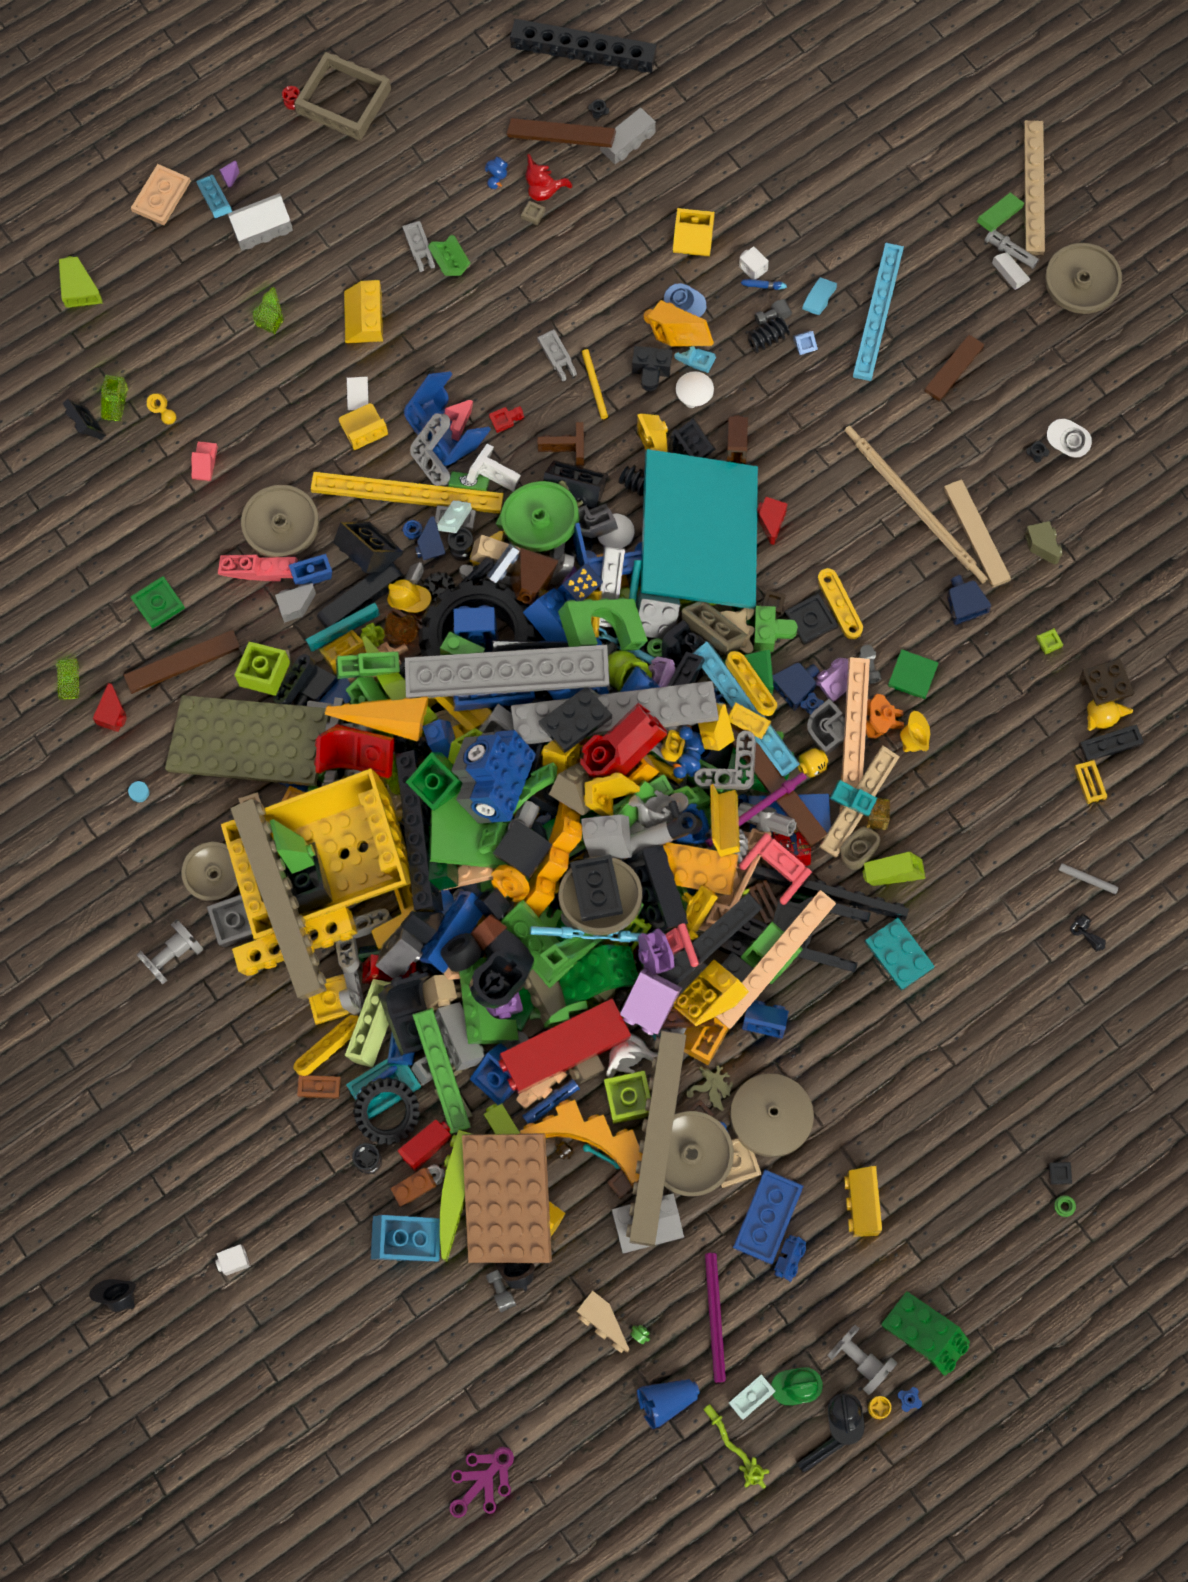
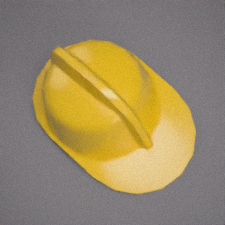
M398 580L388 586L389 594L387 600L392 608L410 613H418L425 610L431 603L430 592L426 588L412 584L408 580Z
M918 711L910 713L908 724L900 732L904 752L929 750L930 727L926 718Z

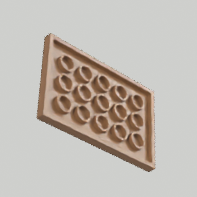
M545 1133L462 1135L468 1263H550L552 1255Z

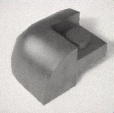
M606 503L591 510H588L586 505L578 508V523L580 524L583 536L596 538L618 530L616 520Z
M830 699L814 710L807 723L809 735L825 754L835 750L844 741L845 719L842 716L843 713Z

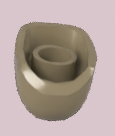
M867 827L855 831L841 847L843 864L851 870L862 868L864 863L869 862L878 849L880 836Z

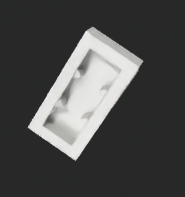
M486 444L471 466L466 480L474 483L478 475L481 474L514 492L521 475L490 459L494 447Z

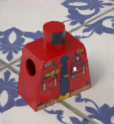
M797 829L789 837L773 832V839L805 866L811 864V847Z

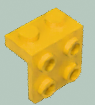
M371 403L339 418V423L353 450L388 435L386 423L383 419H380L374 405Z
M613 773L611 776L604 778L597 777L592 781L585 782L584 802L587 807L599 815L611 816L613 815V798L637 793L640 791V786L621 773Z

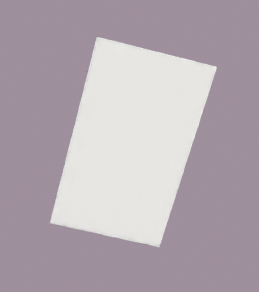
M368 377L347 378L348 410H356L368 404Z

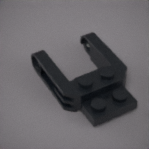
M813 897L800 904L788 901L786 905H782L778 901L773 923L785 932ZM837 903L829 912L869 923L871 915L870 912ZM812 933L800 946L803 950L797 957L856 972L858 962L808 949L807 946L810 943Z

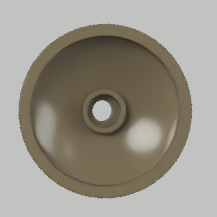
M219 842L203 843L191 850L186 856L182 865V880L186 889L194 897L203 901H219L230 896L237 889L238 882L226 844ZM213 873H218L216 878H211Z

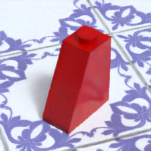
M434 1120L397 1152L416 1172L452 1138L449 1133L451 1129L444 1121L439 1123L437 1120Z

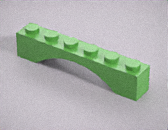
M584 933V936H593L591 934ZM568 938L565 941L554 944L540 954L535 968L549 982L606 939Z

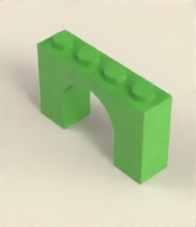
M622 597L616 600H609L608 598L592 601V599L584 601L569 600L558 611L569 647L596 646L598 644L592 628L591 617L603 618L612 625L622 651L639 650L648 641L634 599Z
M479 958L468 969L459 971L468 1044H506L517 1041L516 1020L494 1018L487 1011L486 1007L476 1002L471 995L469 985L474 971L487 959Z

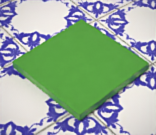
M458 794L435 811L431 809L430 862L489 868L508 865L494 857V851L481 854L479 851L481 836L484 828H487L489 823L478 824L457 802ZM508 823L507 827L505 828V831H504V833H503L502 839L505 837V835H506L507 832L509 831V829H508L509 823Z

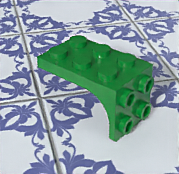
M601 945L577 961L578 963L560 979L565 1005L568 1006L585 1001L610 989L627 986L633 987L639 975L632 949L629 946Z
M908 1291L905 1292L881 1324L888 1332L924 1356L944 1376L954 1370L961 1355L966 1354L969 1349L970 1341L959 1326Z

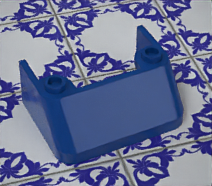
M451 371L429 374L406 405L404 410L405 418L417 435L420 434L434 414L445 413L444 408L448 403V394L444 389V385L452 376ZM449 426L432 451L444 466H448L476 450L491 429L483 427L467 430L463 436L461 435L459 441L452 439V431H450ZM431 431L428 433L429 441H431L433 437Z
M575 523V532L572 538L578 564L582 567L587 563L601 578L603 556L597 557L594 552L585 550L580 524ZM642 542L636 545L634 552L624 554L622 575L633 573L634 560L642 561Z

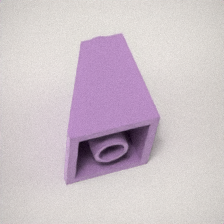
M644 969L640 972L620 1015L624 1017L623 1020L631 1025L636 1023L642 1026L644 1032L653 1035V1033L658 1034L682 987L657 974L653 975L649 970Z

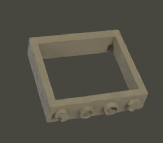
M325 52L294 103L296 112L299 115L361 141L391 91L390 79L385 75L376 74L368 68H362L352 61L341 59L336 54ZM329 67L378 87L358 123L308 102Z

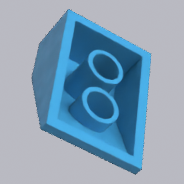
M391 1215L373 1216L371 1259L439 1262V1218Z

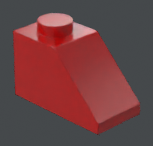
M765 497L764 502L759 503L757 513L759 514V523L770 544L774 545L786 515L788 504Z
M108 683L95 711L93 720L99 726L119 732L120 727L125 725L126 713L112 684Z

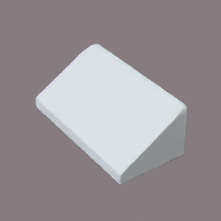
M1007 252L996 255L993 258L992 264L1014 290L1030 281V278Z

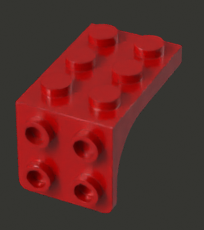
M339 724L331 727L316 738V758L314 760L316 773L321 774L332 768H349L362 772L372 769L378 776L385 778L392 776L394 738Z

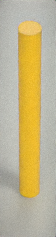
M585 349L582 351V356L601 419H606L608 414L589 350Z

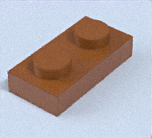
M299 1075L297 1096L340 1099L341 1077Z
M425 1167L392 1187L391 1190L399 1206L404 1207L437 1185L428 1167Z

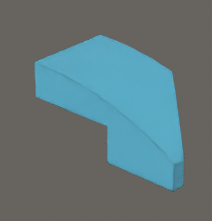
M694 346L689 347L690 350L681 354L679 352L675 353V359L706 373L709 372L716 359L714 353L695 349Z

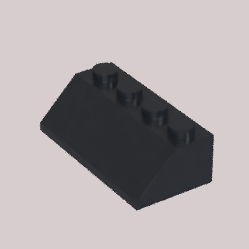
M663 845L642 849L632 855V858L625 859L623 862L634 870L641 883L642 903L644 905L639 915L640 918L645 920V924L649 923L652 925L646 934L658 928L665 934L673 928H677L680 924H688L687 914L683 908L680 893L674 881V874L670 869L668 856Z

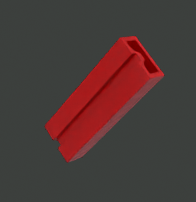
M612 998L500 1053L501 1060L498 1063L503 1072H508L510 1079L507 1081L512 1091L516 1090L520 1094L629 1040L631 1033Z

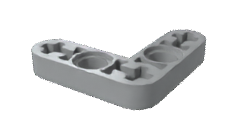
M441 413L432 416L410 447L412 457L436 486H445L450 481L448 470L432 451L450 426L448 415ZM430 431L433 435L431 441L428 440V433ZM429 459H431L433 463L431 468L428 467Z
M565 543L549 551V557L558 560L550 582L552 585H557L572 571L574 565V556L564 554Z
M750 731L739 733L736 745L735 769H700L694 776L697 786L703 789H710V785L713 784L712 779H706L705 783H702L699 778H702L703 774H706L707 778H713V774H715L714 786L716 789H749L754 782L756 739L753 733ZM748 736L752 741L748 742V750H745L742 740H745V737ZM744 755L751 757V761L747 765L740 763V758ZM742 770H746V776L749 779L746 780L745 784H742L741 780H739L743 778ZM722 774H727L730 779L728 783L721 784L718 781L719 777Z
M378 909L354 917L358 934L353 935V938L350 940L335 942L338 962L345 973H352L359 967L356 938L371 934V930L390 921L392 917L388 910ZM368 922L366 927L359 928L360 924ZM346 944H351L349 949L342 950ZM347 957L351 959L350 964H348Z
M356 970L352 973H345L343 971L347 989L339 991L341 1005L351 1014L360 1015L364 1005V997L358 971Z

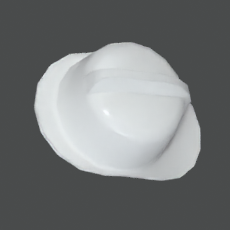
M1058 419L1052 422L1047 430L1049 443L1068 456L1081 457L1090 450L1092 445L1090 433L1070 420Z

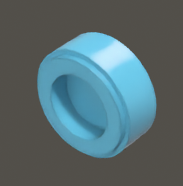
M137 781L130 785L128 794L133 801L143 802L149 796V788L144 782Z

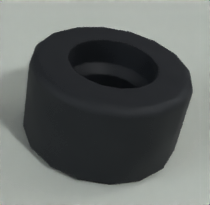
M469 933L453 937L441 949L442 958L450 970L454 972L463 971L474 965L482 953L480 946Z

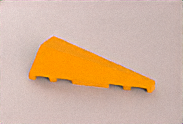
M428 697L367 701L351 705L347 703L341 706L328 705L325 715L418 741L422 736Z

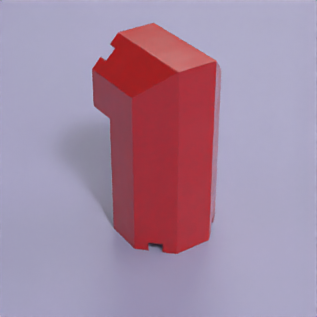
M638 702L604 736L594 735L583 746L582 752L584 756L583 759L581 758L580 764L594 778L608 777L613 773H621L625 776L667 735V730L655 716L653 717L650 714V711Z

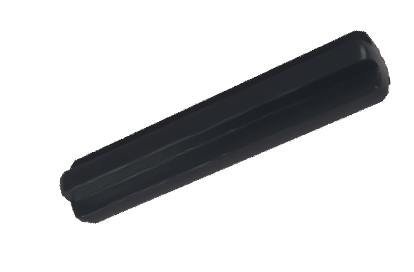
M833 1438L797 1463L798 1467L802 1472H806L845 1445Z

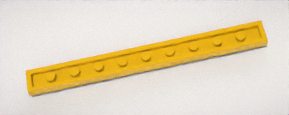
M320 472L313 473L311 484L312 493L435 507H449L454 500L471 503V508L475 511L500 514L502 511L504 498L503 493Z

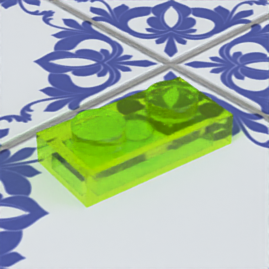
M77 659L57 660L59 700L79 698V666Z

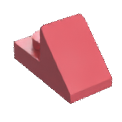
M472 400L445 408L444 414L448 415L450 421H452L450 426L452 439L459 441L472 412Z
M198 441L196 452H192V479L211 481L218 449L217 443Z

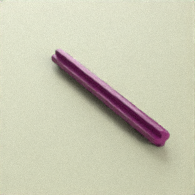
M706 1253L705 1263L714 1381L720 1383L725 1382L726 1375L716 1253Z

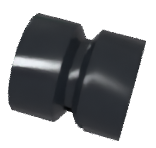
M461 527L457 533L450 532L448 544L451 556L458 561L470 559L474 545L471 532Z
M363 1143L353 1151V1163L360 1172L370 1175L376 1173L382 1166V1156L374 1145Z

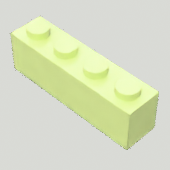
M373 979L345 1053V1056L356 1064L372 1068L374 1066L389 1025L378 994L384 990L383 987L390 984L389 982Z

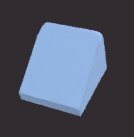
M813 331L793 336L799 355L818 350Z

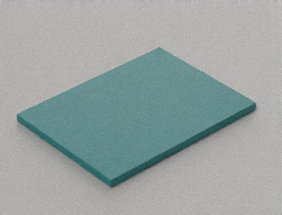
M650 449L645 451L641 593L749 609L756 607L758 466Z

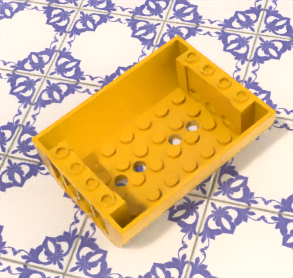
M365 770L265 808L266 814H264L266 821L270 823V820L274 819L303 837L307 844L316 843L330 886L333 902L299 914L303 916L305 922L411 884L407 848L392 799L374 770ZM235 820L223 823L221 827L253 938L261 939L272 935L274 930ZM363 842H367V851L360 852V844ZM348 849L350 852L349 857L341 859L340 854L342 850Z

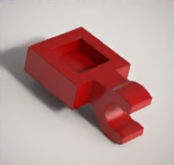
M521 406L511 411L504 407L489 414L496 433L513 427L514 420L518 421L525 418Z

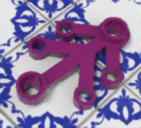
M499 1447L493 1454L477 1455L470 1453L467 1455L466 1463L471 1467L477 1466L478 1463H492L486 1471L462 1472L461 1470H455L452 1472L451 1479L454 1483L459 1484L463 1481L478 1480L461 1500H454L451 1503L450 1513L454 1517L461 1518L466 1515L468 1504L483 1487L485 1488L484 1511L488 1514L496 1511L493 1476L498 1470L500 1473L498 1493L503 1497L510 1495L511 1487L508 1483V1468L513 1464L514 1455L509 1448ZM501 1454L507 1455V1461L504 1463L499 1460ZM470 1456L477 1458L475 1464L469 1463ZM457 1472L462 1475L460 1481L454 1479V1474ZM502 1486L508 1487L509 1491L507 1494L501 1493L500 1489ZM489 1502L494 1505L492 1511L486 1510V1504ZM458 1504L463 1506L461 1513L455 1511V1507Z

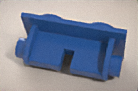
M792 1235L786 1238L781 1253L788 1256L787 1258L779 1256L774 1271H776L775 1276L784 1277L789 1282L792 1281V1278L798 1272L799 1260L806 1251V1242Z

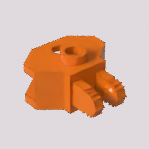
M876 694L872 699H867L869 721L866 720V735L868 738H877L885 734L889 728L902 729L904 727V722L895 721V717L903 716V711L895 709L893 705H890L884 695Z

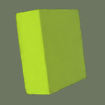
M1055 628L1036 637L1045 655L1063 647V643Z

